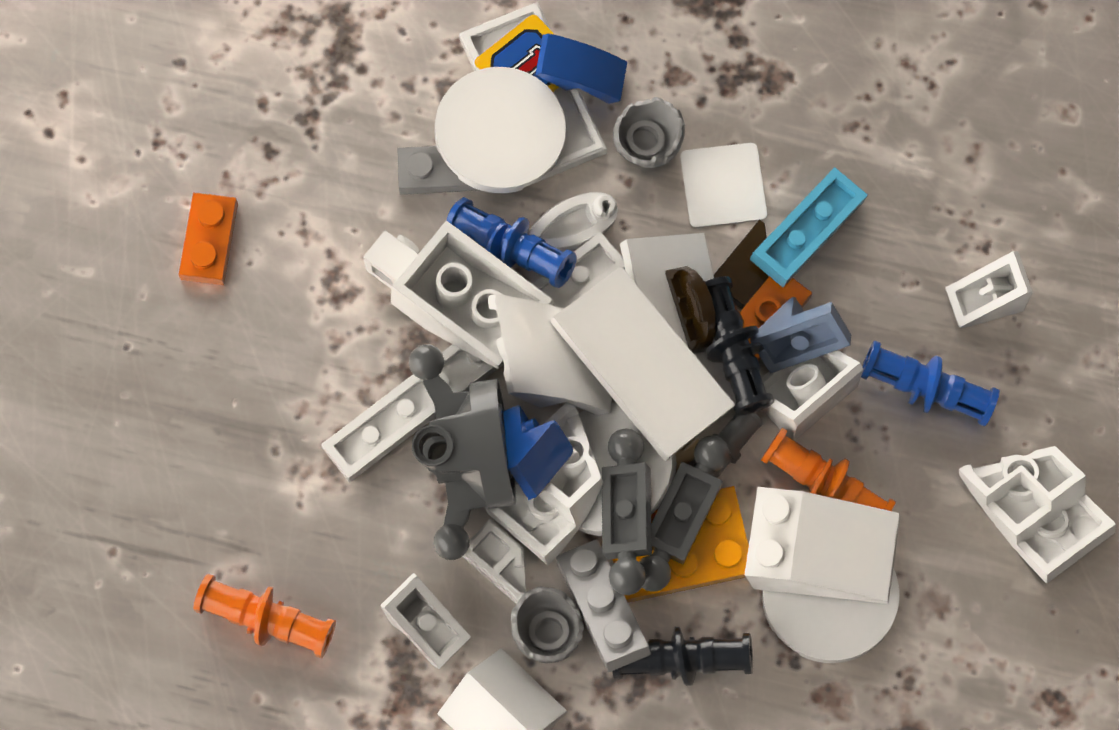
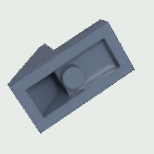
M796 297L790 298L758 328L759 333L750 339L751 343H761L764 349L758 354L770 374L851 345V333L832 302L804 311Z

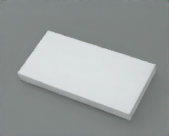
M538 2L459 33L460 41L474 71L479 70L475 65V59L530 15H537L550 29ZM559 87L553 92L565 116V142L556 166L537 182L607 154V148L579 88L566 91Z
M704 233L624 240L620 243L626 273L688 347L665 271L688 266L696 270L704 281L714 279ZM706 351L694 354L736 405L730 382L726 381L723 372V363L708 360Z
M621 266L561 310L550 321L664 461L668 460L735 406V403Z

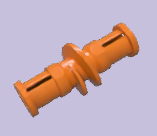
M783 427L761 458V461L767 464L768 461L791 475L794 480L809 487V493L892 511L896 504V501L891 498L885 501L864 487L863 482L855 477L846 475L850 464L849 460L844 458L833 466L831 458L825 461L814 450L811 449L809 451L786 436L788 431Z
M207 574L202 580L193 605V609L197 613L202 614L204 611L226 618L233 624L247 626V634L254 633V641L259 646H264L274 636L277 640L287 644L291 642L312 650L315 656L321 659L330 645L336 626V620L328 618L325 622L303 614L297 608L285 607L282 601L274 603L273 587L269 586L262 596L258 597L253 592L243 588L236 589L217 582L216 577L211 574Z

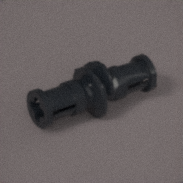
M723 276L705 281L712 296L715 310V342L707 348L706 356L712 362L723 363L726 381L730 382L737 403L734 406L735 414L747 415L761 411L774 403L772 394L766 393L759 372L761 368L757 358L754 356L760 353L764 347L761 343H749L748 341L759 333L758 327H743L744 320L741 311L737 309L731 292L733 281L730 277Z
M675 627L671 641L649 639L647 643L651 655L612 671L615 680L622 679L623 675L629 674L661 676L666 673H671L672 680H676L680 672L686 686L693 685L696 672L711 674L716 673V671L744 670L745 674H752L753 648L751 634L743 633L742 638L714 639V637H701L695 640L694 637H690L689 640H685L680 627Z

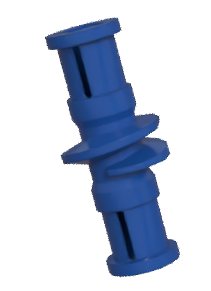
M465 197L457 201L451 208L447 221L510 268L517 263L518 266L527 271H534L548 278L550 285L556 288L562 287L571 277L577 261L576 253L568 249L563 252L547 244L544 239L536 235H529L530 222L527 218L521 217L513 225H510L503 218L495 214H488L474 207L472 200Z
M875 340L872 342L862 365L863 372L861 378L867 380L870 376L893 385L894 389L910 392L911 396L908 404L911 405L919 397H923L924 413L928 414L934 402H936L942 408L950 411L956 410L978 419L979 425L986 426L999 398V389L992 387L989 391L965 381L963 377L942 372V358L940 356H933L924 365L912 357H903L881 348L880 342Z

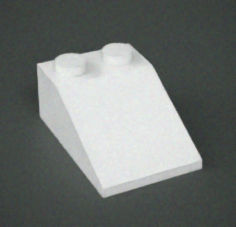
M447 220L391 286L392 305L424 329L497 369L503 363L497 345V339L502 337L496 309H489V296L501 294L549 305L552 303V298Z
M758 487L745 577L752 588L757 590L889 604L900 513L804 491Z

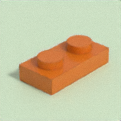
M193 192L179 269L181 280L224 285L238 208L237 198Z

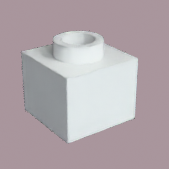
M385 230L363 256L366 271L391 288L420 250L407 237L398 235L395 238Z

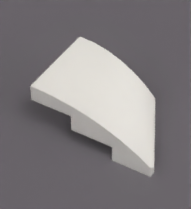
M501 294L489 296V309H496L502 337L497 339L499 354L504 362V376L508 394L540 408L567 402L596 416L610 413L611 395L550 322L563 308Z
M567 402L545 423L555 420L573 446V453L537 497L528 500L515 480L516 505L488 509L487 506L485 507L487 513L547 565L561 553L581 527L603 484L577 408Z
M1056 446L1035 450L1029 455L1002 457L1000 463L977 468H973L970 464L959 469V476L987 516L1011 546L1046 584L1115 533L1116 523L1085 494L1086 475Z

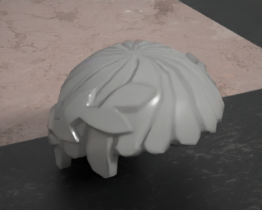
M654 97L644 102L632 103L624 109L622 115L617 118L615 123L613 141L619 154L631 163L646 168L660 167L670 162L679 152L685 136V123L680 110L674 108L673 104Z
M540 586L525 592L513 608L510 619L512 622V636L519 650L529 659L532 658L543 663H554L568 658L578 647V643L582 639V631L584 630V623L574 600L563 591Z

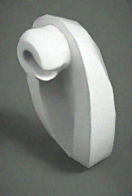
M602 192L579 194L561 201L547 210L534 223L528 234L544 239L547 244L563 252L567 249L571 251L576 250L600 231L602 234L608 231L617 217V203L611 195Z

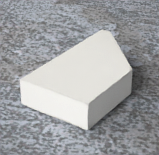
M489 519L469 541V548L462 557L517 604L526 592L524 548L494 521Z

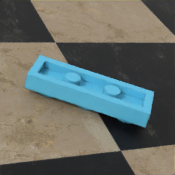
M834 167L751 255L750 260L781 287H784L864 203L868 194Z

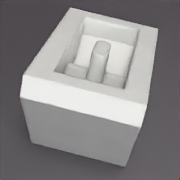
M1013 251L946 287L959 328H966L1023 312L1033 293L1018 251Z

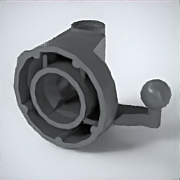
M423 344L411 352L408 365L415 377L423 380V384L435 406L436 420L430 421L429 425L422 427L415 433L412 440V451L416 459L436 475L438 483H445L448 505L444 525L436 532L433 545L440 557L446 560H456L466 554L469 548L470 539L464 527L469 520L471 509L486 506L488 509L516 505L515 478L508 469L503 412L505 408L498 379L473 382L469 385V391L453 392L451 387L439 376L444 367L442 352L433 345ZM447 444L444 455L432 460L433 450L439 445Z

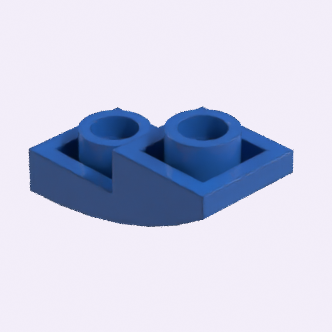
M548 33L542 36L535 75L566 91L579 88L610 104L621 101L627 61L594 46Z

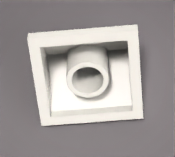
M836 350L771 374L768 372L762 377L766 393L772 394L774 403L762 411L779 429L782 427L788 431L786 436L795 441L858 387L863 367L860 362Z
M501 648L465 675L437 714L453 730H550L567 713V710Z

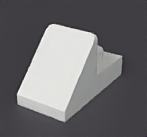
M414 573L380 605L392 626L404 633L428 661L438 669L471 638L466 630Z

